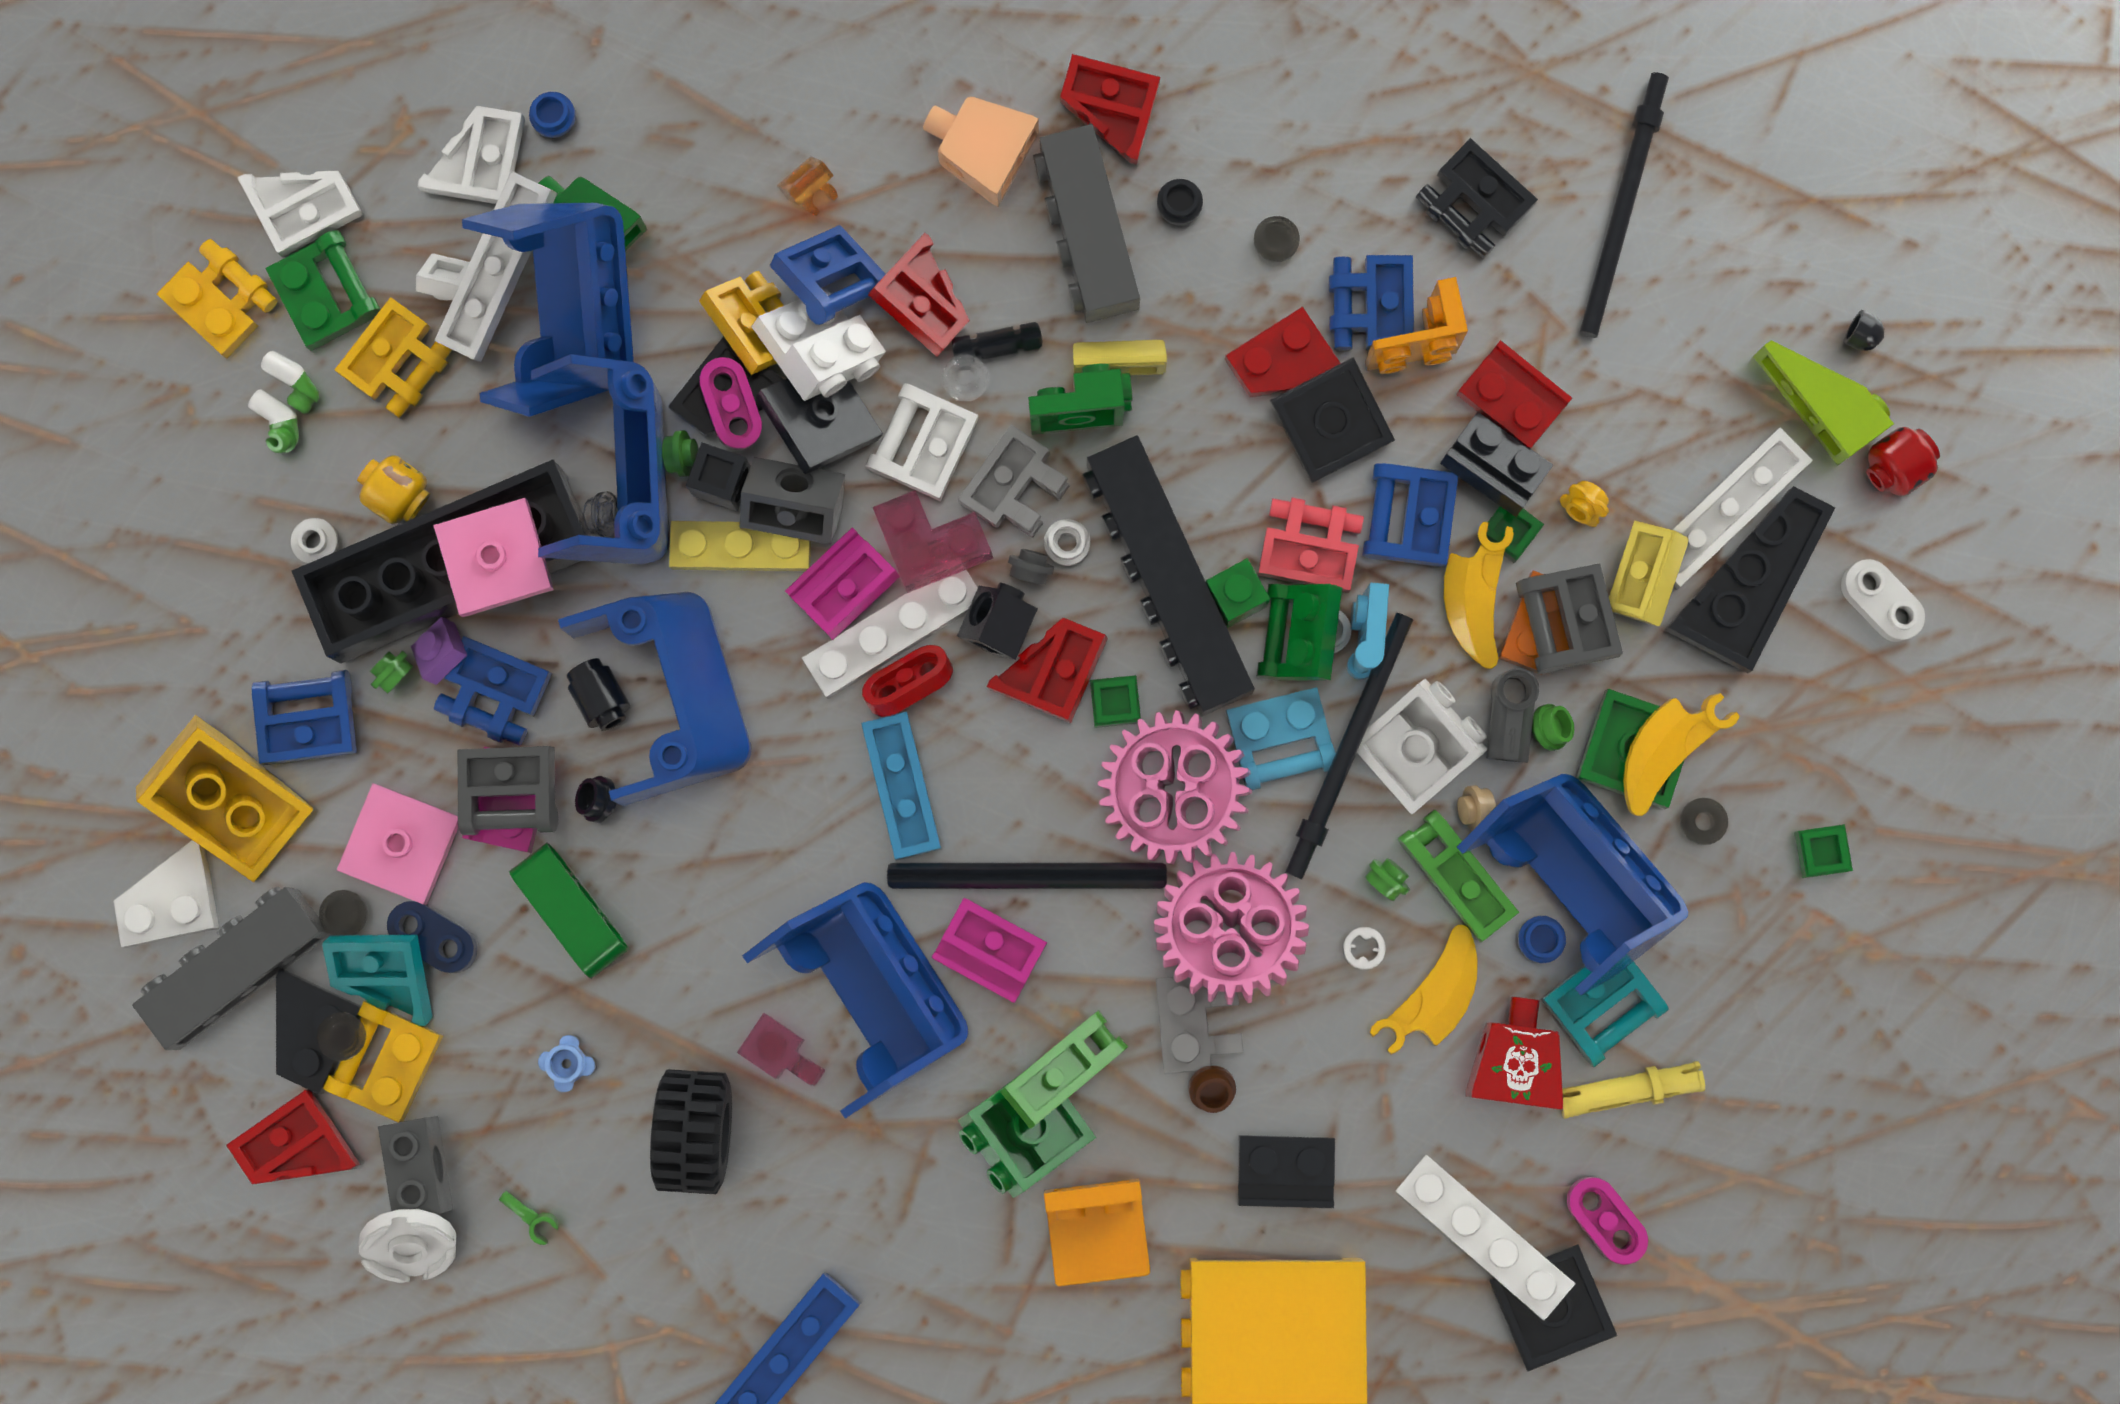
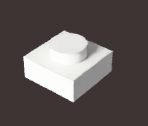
M432 253L416 275V291L433 295L440 300H453L470 262Z

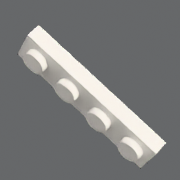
M511 171L494 210L516 204L553 203L558 193ZM483 233L434 341L481 362L531 251L519 252L512 250L504 243L503 238Z
M1781 427L1672 529L1689 539L1674 584L1676 590L1688 581L1813 461Z
M961 560L844 631L834 640L831 639L802 657V660L825 697L829 699L965 615L978 587Z
M1425 1155L1395 1190L1396 1193L1543 1321L1575 1285L1570 1278L1428 1155Z

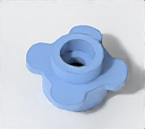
M572 1035L563 1036L558 1046L549 1052H543L538 1059L539 1068L547 1072L548 1076L554 1080L555 1089L560 1092L571 1091L575 1081L583 1075H591L595 1070L594 1059L585 1056L579 1048L578 1038ZM565 1059H569L571 1062L569 1068H564L562 1065Z

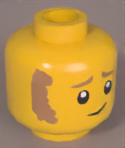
M390 455L380 463L372 459L357 479L363 485L359 495L360 502L392 525L398 524L403 520L407 522L414 519L430 497V493L426 491V477L396 455Z

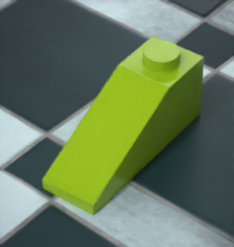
M1772 340L1766 343L1753 356L1837 466L1894 425L1893 421L1889 418L1890 410L1881 397L1876 394L1871 395L1865 386Z

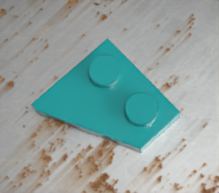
M330 935L322 943L331 987L348 995H358L364 998L367 1003L380 1009L386 1010L388 1006H392L413 1016L411 1023L418 1026H426L433 1018L418 935Z

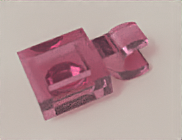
M767 1013L762 1014L737 1051L742 1057L775 1079H779L785 1069H787L807 1084L816 1086L826 1071L797 1052L805 1039Z

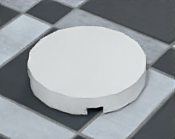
M398 1209L383 1213L367 1222L360 1232L359 1254L362 1257L361 1263L367 1271L388 1281L405 1283L410 1282V1276L423 1275L422 1281L432 1279L446 1271L455 1260L456 1232L450 1222L435 1213L424 1210Z

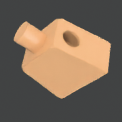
M967 97L957 116L934 105L924 122L923 130L943 140L938 150L939 163L990 203L999 207L1039 134V120L1032 115L976 97Z

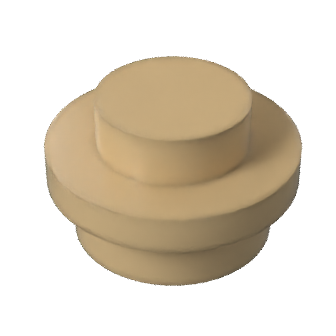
M1477 785L1465 787L1462 797H1459L1457 801L1459 819L1462 824H1467L1471 831L1496 807L1492 792L1488 788L1480 789Z

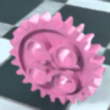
M1177 710L1173 715L1172 723H1168L1160 712L1156 713L1154 727H1150L1143 719H1139L1138 727L1140 733L1137 736L1125 729L1122 731L1123 737L1127 742L1124 748L1113 744L1110 745L1109 748L1118 757L1116 762H1102L1101 764L1106 770L1112 772L1111 779L1098 781L1099 786L1110 790L1111 795L1101 799L1099 804L1103 807H1113L1115 810L1105 819L1106 823L1109 825L1121 823L1123 825L1115 836L1118 840L1123 841L1131 836L1134 837L1130 847L1131 851L1138 853L1148 845L1147 858L1152 861H1156L1162 850L1165 852L1166 862L1173 865L1177 859L1178 852H1182L1183 857L1188 863H1193L1195 858L1194 849L1199 848L1206 856H1212L1210 842L1214 839L1226 846L1228 841L1222 831L1226 827L1239 831L1240 826L1232 817L1234 813L1244 814L1249 811V809L1238 802L1240 796L1252 794L1250 788L1239 785L1240 779L1251 774L1250 770L1235 766L1244 757L1243 751L1233 750L1228 752L1227 749L1232 744L1234 738L1230 734H1226L1219 739H1215L1219 725L1213 721L1202 730V717L1196 713L1192 716L1188 725L1185 724L1183 713ZM1180 746L1181 754L1178 760L1177 780L1185 784L1184 791L1176 792L1175 811L1177 826L1175 829H1170L1169 820L1172 813L1173 796L1165 791V785H1170L1174 782L1173 748ZM1150 752H1161L1164 758L1162 769L1155 775H1146L1142 767L1143 759ZM1200 753L1208 754L1211 762L1208 772L1201 777H1192L1188 768L1191 758ZM1157 798L1161 803L1160 815L1154 821L1146 823L1140 817V807L1145 800ZM1195 800H1204L1208 806L1207 817L1199 824H1190L1186 819L1187 807Z
M1231 852L1228 863L1221 865L1218 857L1212 854L1209 868L1205 869L1197 860L1193 861L1192 877L1180 870L1177 872V882L1180 888L1172 885L1165 886V897L1170 902L1158 901L1157 913L1164 918L1154 920V931L1164 935L1156 939V949L1168 951L1163 956L1164 968L1178 965L1174 972V981L1176 983L1188 977L1191 978L1190 993L1192 995L1204 986L1208 988L1207 997L1209 1002H1212L1218 991L1225 992L1228 1005H1232L1235 992H1242L1247 1003H1252L1253 989L1258 987L1268 997L1271 994V979L1282 986L1286 984L1287 975L1283 968L1291 971L1298 970L1299 960L1293 954L1302 955L1306 951L1307 943L1299 938L1308 936L1309 924L1300 922V920L1306 917L1307 908L1306 905H1294L1299 900L1300 891L1298 888L1284 891L1288 881L1286 873L1275 879L1271 877L1273 865L1271 862H1268L1261 870L1255 869L1254 855H1250L1244 865H1239L1235 852ZM1227 890H1235L1240 892L1244 898L1237 903H1229L1224 901L1220 895ZM1207 899L1213 904L1214 910L1206 904H1202L1201 900ZM1200 920L1207 923L1210 928L1204 933L1195 934L1188 931L1186 925L1191 921ZM1223 922L1230 927L1226 932L1223 931ZM1260 922H1268L1274 925L1277 931L1272 935L1263 936L1256 933L1253 927ZM1236 924L1240 926L1239 933L1232 928ZM1249 946L1255 951L1261 952L1262 956H1254L1250 952ZM1231 952L1239 955L1243 961L1238 966L1228 967L1220 963L1218 959L1221 955Z

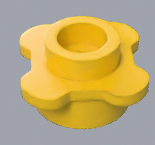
M1588 481L1572 484L1568 489L1569 494H1563L1560 497L1561 505L1572 519L1591 527H1596L1600 522L1599 517H1606L1609 513L1607 507L1609 500L1606 493L1600 487Z

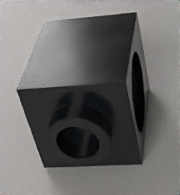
M701 442L686 487L693 497L737 511L741 501V491L751 465L747 458L742 455Z
M1000 582L997 588L979 585L957 637L992 655L1016 660L1038 608L1023 601L1025 593L1008 584Z

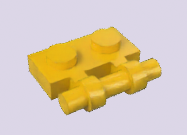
M208 239L199 248V253L209 261L208 267L201 273L188 261L156 294L227 359L258 327L246 313L255 304L264 313H268L276 306L278 300L267 290L268 284L256 274L251 276L238 264L239 258L227 247L221 248L213 239ZM226 277L238 288V293L231 300L217 288Z
M760 271L750 274L745 279V282L739 276L708 289L699 299L703 308L751 375L777 364L751 326L759 316L784 306L780 300L781 292L773 282L768 283Z
M390 297L334 370L373 400L378 398L386 386L395 392V395L385 408L398 418H401L410 405L415 407L421 400L423 395L420 392L435 372L441 374L447 366L448 362L445 359L452 349L436 341L431 348L423 344L421 341L431 327ZM413 354L421 361L404 381L395 374L408 357Z

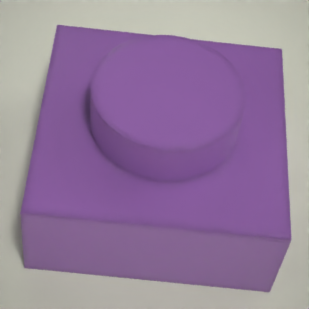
M440 617L411 646L422 679L435 685L467 656L456 624L443 617Z

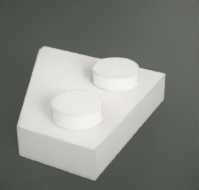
M476 106L464 121L462 131L450 139L442 150L444 154L428 176L426 174L421 176L417 187L421 192L496 204L510 172H515L525 122L523 114Z
M316 171L311 175L290 172L280 173L278 177H254L252 174H243L237 177L275 250L282 258L310 244L321 235L336 230L363 215L344 177L339 171Z
M193 840L113 901L120 944L124 948L219 929L206 849Z

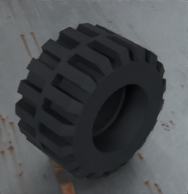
M668 1069L662 1076L655 1097L650 1142L651 1177L657 1191L715 1195L718 1193L726 1174L731 1136L732 1090L726 1073Z

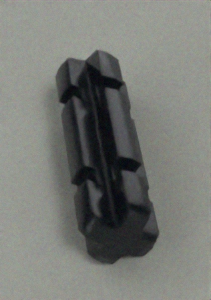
M1036 322L1021 324L1020 329L1016 330L1011 326L977 333L976 338H970V335L955 337L952 340V349L956 363L963 364L975 361L974 357L981 356L983 360L1018 353L1017 349L1023 347L1024 351L1039 349L1042 347L1043 340L1040 326Z

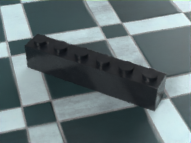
M1136 435L1087 457L1088 472L1082 474L1085 485L1092 499L1098 497L1102 499L1108 512L1101 516L1110 539L1112 541L1120 539L1127 555L1120 558L1130 582L1133 583L1139 580L1146 597L1140 599V604L1150 625L1158 622L1165 639L1160 641L1159 645L1169 667L1175 665L1179 667L1185 682L1178 684L1189 710L1197 707L1201 717L1252 695L1255 690L1253 683L1139 436Z

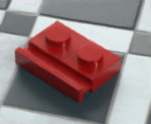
M1501 340L1456 394L1477 412L1530 449L1572 400L1569 394Z

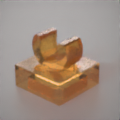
M812 156L777 185L789 201L797 205L801 204L805 211L815 216L820 213L813 204V196L817 191L823 190L825 195L831 200L838 198L836 189L827 183L834 175L823 161Z

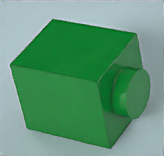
M1248 558L1206 580V584L1227 628L1267 608L1270 597Z

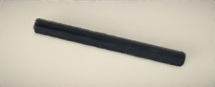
M890 863L887 867V884L892 889H1163L1167 885V866L1164 863Z

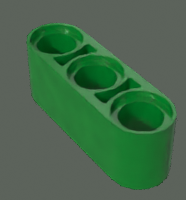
M548 842L509 871L516 885L588 978L592 979L629 950L621 935L559 853Z

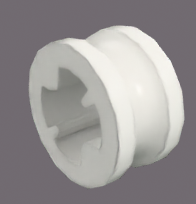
M1359 927L1351 931L1346 937L1343 945L1344 956L1353 967L1360 970H1370L1378 966L1383 960L1386 952L1385 941L1382 935L1375 929ZM1361 936L1365 941L1370 938L1376 940L1378 948H1374L1373 952H1376L1377 956L1373 960L1368 961L1364 956L1359 959L1353 957L1351 949H1356V946L1351 943L1356 937Z

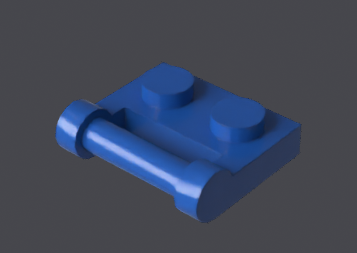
M841 225L775 253L770 263V267L806 305L808 317L817 325L832 320L836 312L868 298V294L874 286L886 275ZM853 273L861 280L830 295H827L821 289Z
M1386 463L1374 464L1372 479L1377 481L1369 541H1364L1362 556L1375 560H1394L1445 568L1448 561L1458 476L1452 472ZM1395 483L1409 484L1401 544L1387 542Z
M348 670L334 671L331 673V677L272 685L269 681L254 682L252 684L259 764L272 765L357 753L351 701L352 682ZM328 695H332L333 707L273 715L272 708L274 703Z

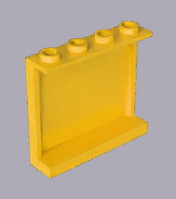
M1189 1258V1270H1181L1180 1272L1181 1299H1190V1318H1181V1348H1190V1367H1181V1397H1190V1404H1367L1366 1266L1363 1259L1197 1260V1258Z

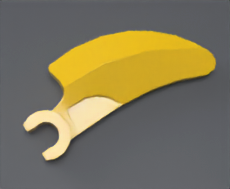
M1482 522L1478 530V538L1481 545L1477 553L1470 558L1461 557L1454 553L1449 555L1444 575V603L1452 632L1461 647L1473 660L1484 668L1490 669L1497 665L1499 659L1494 638V608L1497 583L1505 548L1512 542L1514 533L1513 528L1507 526L1504 539L1501 542L1493 543L1487 538L1488 522Z
M1721 693L1709 695L1704 699L1701 710L1693 714L1688 713L1677 698L1669 699L1655 710L1641 726L1630 746L1624 770V795L1627 808L1631 814L1643 816L1647 813L1657 792L1670 774L1687 756L1718 730L1732 727L1737 723L1740 717L1737 712H1730L1722 720L1716 717L1714 712L1715 706L1724 699Z
M1457 925L1452 929L1443 953L1421 985L1387 1019L1377 1021L1371 1027L1369 1034L1372 1037H1375L1380 1030L1385 1028L1391 1029L1395 1033V1042L1387 1050L1390 1055L1397 1053L1404 1044L1405 1036L1415 1031L1425 1034L1431 1043L1437 1046L1455 1029L1466 1013L1474 994L1477 980V953L1468 927Z

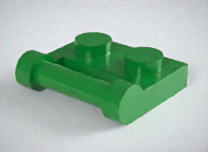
M338 230L329 231L321 235L313 244L265 268L306 348L310 351L371 321L381 310L376 299L368 296L344 250L346 242ZM327 258L353 305L344 313L341 311L317 263Z
M1269 584L1267 594L1271 602L1263 662H1258L1256 676L1262 679L1279 681L1331 680L1342 587L1332 584ZM1289 603H1293L1286 663H1282Z

